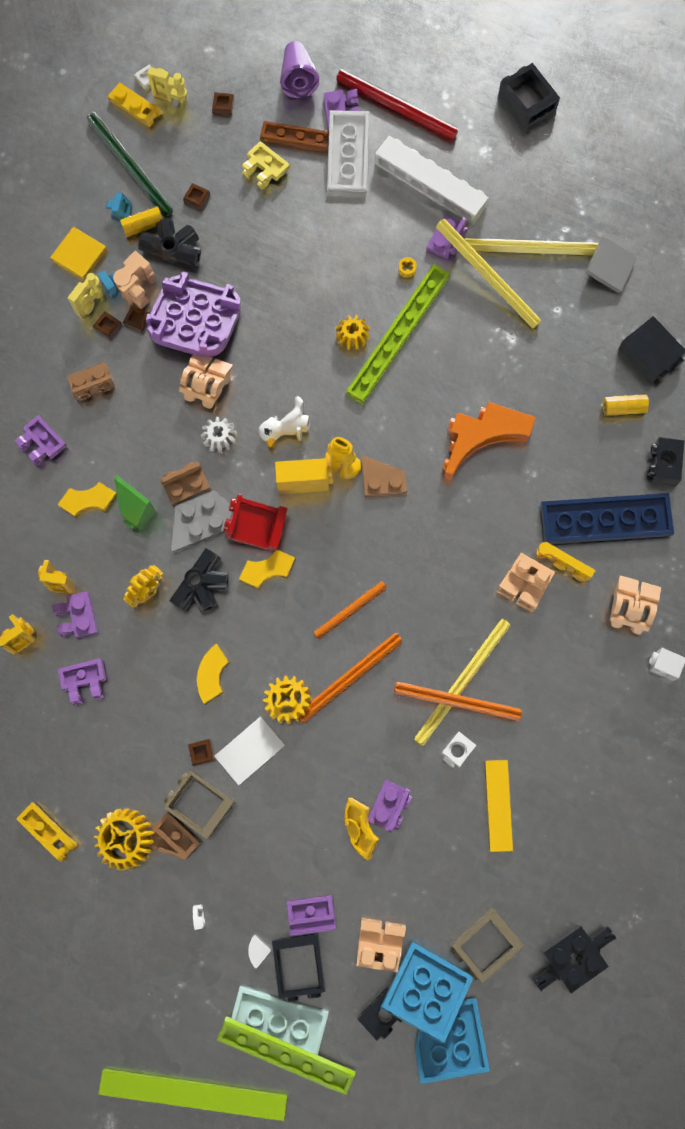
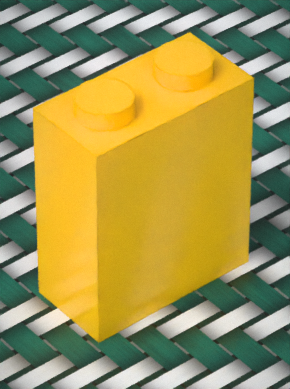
M327 458L275 462L276 483L279 495L329 491V484H333L332 465H327Z

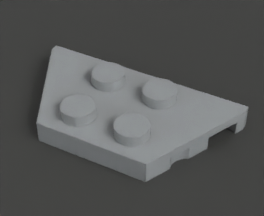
M214 490L175 506L172 552L176 553L225 533L223 531L225 521L230 519L231 511H228L230 503Z

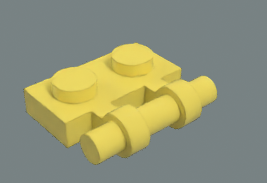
M149 68L147 74L154 97L172 102L173 98L179 100L180 103L187 101L188 94L186 88H184L185 81L180 73H175L174 78H172L169 72L162 68Z
M89 273L84 283L79 282L68 296V300L76 315L82 319L92 312L95 297L98 299L103 297L104 290L98 277L93 273Z

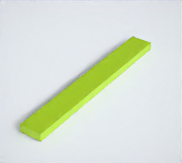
M435 264L432 265L346 390L347 396L362 405L365 403L450 278L451 273Z
M111 1069L102 1070L99 1095L279 1121L285 1120L288 1097L287 1094Z

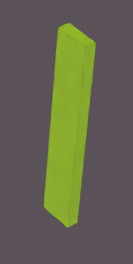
M227 1016L217 1038L219 1042L343 1095H347L355 1077L356 1071Z

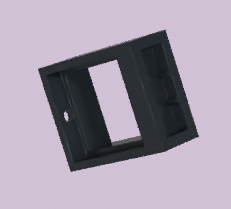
M534 63L521 67L516 73L504 77L500 82L498 94L524 128L555 111L558 107L559 95ZM530 78L545 98L526 108L512 88Z
M319 933L273 939L272 946L279 999L284 998L285 1002L299 1000L298 996L307 995L308 999L321 997V993L325 992L326 988ZM314 945L319 985L285 989L280 949Z

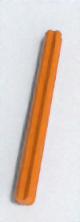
M397 633L391 635L308 704L311 708L304 709L306 716L304 717L300 714L298 716L302 722H306L399 646L402 643L401 637Z
M396 682L394 686V693L516 721H519L522 715V710L514 707Z

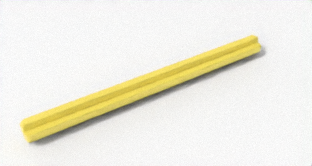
M442 219L437 224L436 228L528 325L531 328H535L541 322V319L445 219Z
M465 238L466 242L475 251L593 255L598 243Z
M501 619L448 693L462 694L510 628V624L506 620ZM439 704L414 740L422 746L425 745L452 706Z

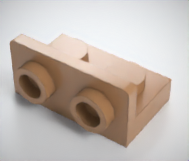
M106 362L67 376L71 392L76 401L86 400L98 392H107L115 386Z
M199 462L187 463L183 466V469L176 472L170 471L160 479L173 507L211 490Z

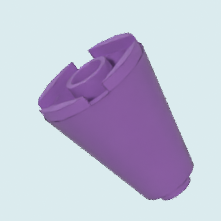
M297 41L290 42L285 47L280 78L283 92L293 98H300V95L304 94L309 96L319 86V74L304 46Z

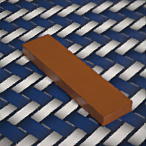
M270 121L263 122L260 134L261 142L329 152V131Z

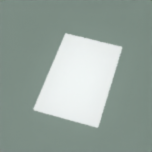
M260 716L219 751L215 758L235 782L240 785L285 745Z

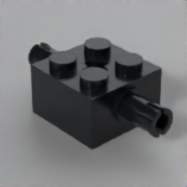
M574 926L540 950L548 962L549 968L533 978V982L542 992L543 989L558 980L566 991L573 993L609 967L601 956L600 949L616 940V936L612 934V930L608 926L592 938L587 935L582 926ZM571 954L578 955V962L576 964L570 962L572 960Z

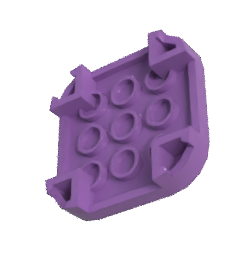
M180 272L181 275L173 276L170 279L166 277L162 282L163 288L151 313L147 314L146 317L149 337L159 345L201 357H212L221 353L227 346L241 311V298L234 291V287L227 284L225 288L194 280L189 278L187 272Z

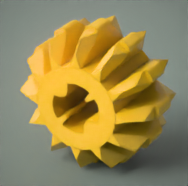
M357 314L354 316V319L347 315V321L340 319V325H337L335 328L337 332L336 339L340 340L341 347L347 344L348 351L351 349V346L358 350L359 344L365 346V340L370 338L368 333L370 327L365 325L366 320L364 318L358 320Z

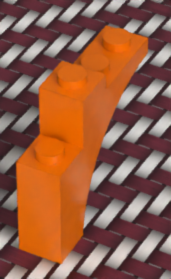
M491 402L487 403L486 408H481L478 419L457 412L456 418H451L447 429L451 431L449 438L454 440H452L449 452H452L450 460L445 459L442 471H445L444 478L452 481L462 462L483 446L499 441H521L527 443L536 417Z

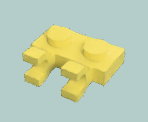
M261 141L247 153V159L249 160L242 164V168L245 169L242 174L248 179L253 175L256 167L263 170L257 176L259 180L257 186L262 190L268 186L272 178L278 181L290 169L288 162Z

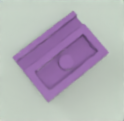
M332 895L287 901L291 936L336 930Z

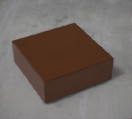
M214 92L212 113L232 115L234 94Z
M192 183L183 198V202L202 210L210 196V191Z
M131 305L123 320V325L142 333L146 326L147 314L150 313Z
M104 311L92 327L110 340L122 323Z
M211 739L188 744L192 766L215 761Z

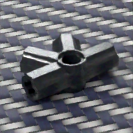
M166 218L156 223L158 236L145 232L141 233L138 244L139 250L161 256L169 263L178 261L195 267L199 264L202 253L201 248L191 246L199 240V237L191 225H186L176 233L173 220Z
M205 548L193 567L185 573L184 580L169 601L184 612L193 600H195L201 613L217 606L218 604L211 590L227 591L229 584L228 572L214 571L221 561V557ZM199 575L200 582L195 585L191 584V578Z

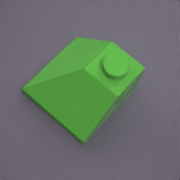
M116 476L114 481L120 513L125 519L123 523L130 529L136 528L141 532L157 512L147 498Z

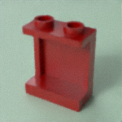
M238 494L235 499L232 498L228 511H231L230 519H226L223 531L226 532L225 538L274 552L279 545L288 508L283 506L275 508L242 498L243 495Z

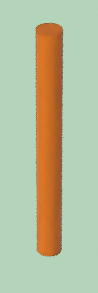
M383 581L379 582L313 632L318 639L386 589V585Z

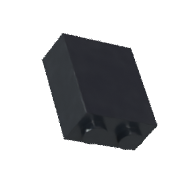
M654 316L627 336L618 348L651 384L656 380L662 381L669 374L668 371L672 367L676 369L685 361L683 359L685 348Z

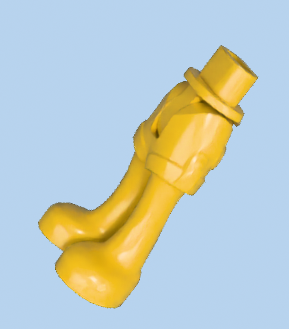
M335 437L327 447L325 455L327 465H332V473L337 472L341 466L340 477L343 479L354 478L361 472L362 463L355 456L353 446L348 440Z

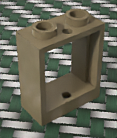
M190 770L188 774L185 772L177 782L179 786L176 791H171L164 800L166 804L163 808L206 840H209L235 802ZM193 780L223 801L204 828L175 808V805Z
M493 908L488 910L450 944L454 948L451 951L459 963L464 960L469 966L466 970L468 974L474 977V981L479 979L482 983L524 947L523 943ZM491 921L512 947L481 973L460 946L487 922Z

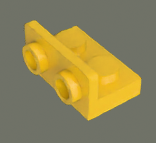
M44 560L43 566H40L38 571L40 582L51 592L75 594L76 586L72 583L71 579L65 573L57 571L49 560Z
M12 614L9 618L15 627L6 629L1 633L0 646L15 655L36 640L32 635L35 632L31 625L25 622L22 617L18 619Z

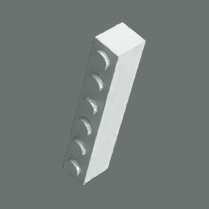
M388 136L375 153L376 165L459 217L466 218L467 222L472 225L475 224L487 208L489 197L483 191L474 189L468 182L453 176L449 170L437 166L433 160L424 158L418 151L408 148L399 139Z

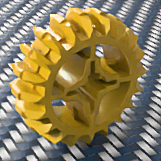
M128 808L123 811L116 809L114 813L109 812L107 818L100 820L102 826L96 827L99 835H95L93 838L98 839V844H95L93 847L100 849L97 856H104L102 863H109V868L111 869L117 868L118 871H123L124 869L132 870L133 866L139 867L141 865L140 861L147 860L145 853H151L152 851L148 844L154 843L153 840H149V835H152L154 832L147 830L151 824L149 822L143 823L145 816H138L139 812L136 810L131 812ZM121 821L128 822L134 829L127 830L121 824ZM128 835L125 837V841H122L123 836ZM120 849L127 858L120 857L114 850Z

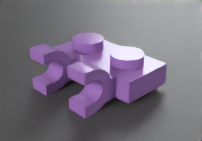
M357 89L350 90L344 95L343 90L323 93L328 128L330 110L346 111L345 106L359 105ZM358 106L351 108L349 111H360Z
M39 415L23 427L25 434L15 440V443L22 452L26 451L33 441L39 448L28 455L36 467L43 462L45 456H48L51 460L67 447L64 441Z
M88 591L66 596L67 603L52 605L53 613L56 616L66 613L71 615L72 623L56 625L58 634L61 637L75 633V637L78 639L98 633Z
M101 658L58 669L61 689L69 691L70 703H73L74 706L83 704L79 687L90 685L92 698L95 700L104 698L100 682L106 681V676Z

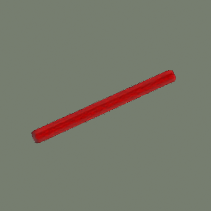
M343 70L338 72L336 80L349 88L357 89V92L451 140H454L457 136V128Z

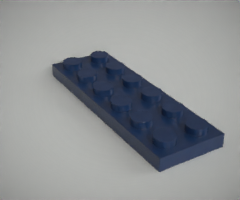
M669 493L541 502L544 541L549 544L674 535Z

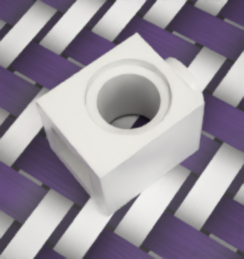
M661 648L657 652L652 653L649 659V664H651L649 671L675 681L680 677L685 664V657Z
M458 732L441 753L444 756L442 760L452 768L454 766L459 768L476 745L462 733ZM457 745L462 748L463 755L461 757H454L452 755L451 748Z

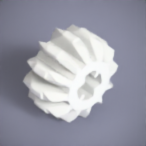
M217 416L215 422L208 419L209 426L202 427L204 433L201 434V438L205 440L203 442L204 446H210L212 452L218 448L219 453H222V448L224 447L230 450L229 444H235L236 441L233 437L237 436L236 430H233L234 424H228L226 418L220 422Z

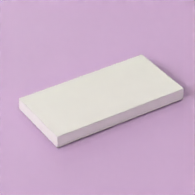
M330 110L328 192H367L370 111Z

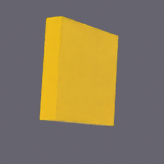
M73 226L50 258L57 265L85 281L87 275L91 273L106 253L107 247Z

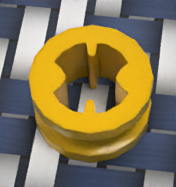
M411 257L401 259L398 268L399 273L403 277H412L416 273V261ZM404 264H405L406 266H408V265L410 264V265H411V271H410L409 269H407V270L405 271V270H404Z

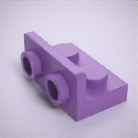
M444 214L442 219H445L464 238L468 227H466L467 219L463 217L460 222ZM438 229L435 230L426 247V251L447 261L450 255H455L457 251Z
M385 780L368 818L369 822L390 832L394 828L398 830L403 817L399 816L402 808H408L412 796L408 795L410 790Z

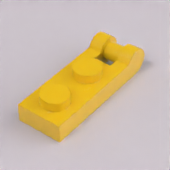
M120 82L108 95L110 102L147 127H151L154 123L153 120L156 117H160L163 113L157 105L151 104Z
M547 542L541 543L536 550V556L539 559H549L554 562L555 567L563 571L566 569L573 573L572 576L579 581L584 582L585 580L588 582L596 571Z
M34 802L16 818L60 862L66 858V854L70 850L73 851L77 846V843ZM60 839L64 844L58 849L55 844Z

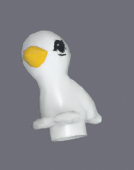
M295 397V408L281 421H277L278 418L275 416L274 418L270 417L260 425L259 436L270 448L280 436L297 435L298 441H302V432H308L309 416L302 414L305 405L301 397Z

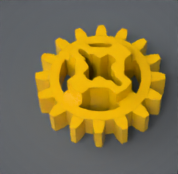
M155 565L141 570L140 573L133 576L129 581L128 592L124 594L125 598L123 600L132 608L134 606L137 607L139 603H145L157 592V587L160 585L158 581L162 579L163 572Z
M286 675L284 676V681L276 678L277 684L270 683L271 690L264 692L268 697L263 699L264 704L268 705L265 707L267 713L271 712L270 717L273 720L277 717L279 723H282L285 719L288 724H291V719L293 718L298 722L300 714L304 717L306 716L304 709L311 708L307 703L312 700L311 696L308 695L310 690L308 687H304L305 683L302 680L297 683L295 676L289 680ZM300 693H301V702H300V704H299V703H298V698L300 697ZM275 695H276V696H277V701L274 703V698H275ZM285 698H288V699L291 698V700H290L289 702L286 701V700L284 701Z

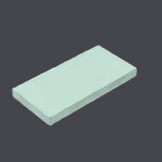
M240 986L231 1019L318 1055L329 1011L295 1001L285 1002L284 998L279 999L277 996Z

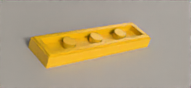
M508 760L485 761L490 852L513 851Z

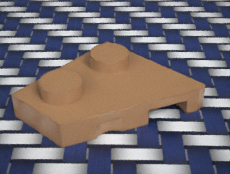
M362 456L365 497L407 494L405 471Z
M166 812L151 830L154 833L149 835V840H153L154 843L148 844V847L185 860L202 841L170 812Z

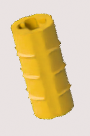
M157 206L121 219L120 222L126 237L157 227L156 223L163 218Z
M635 394L631 396L604 397L603 412L605 416H627V414L648 413L649 399L647 395Z

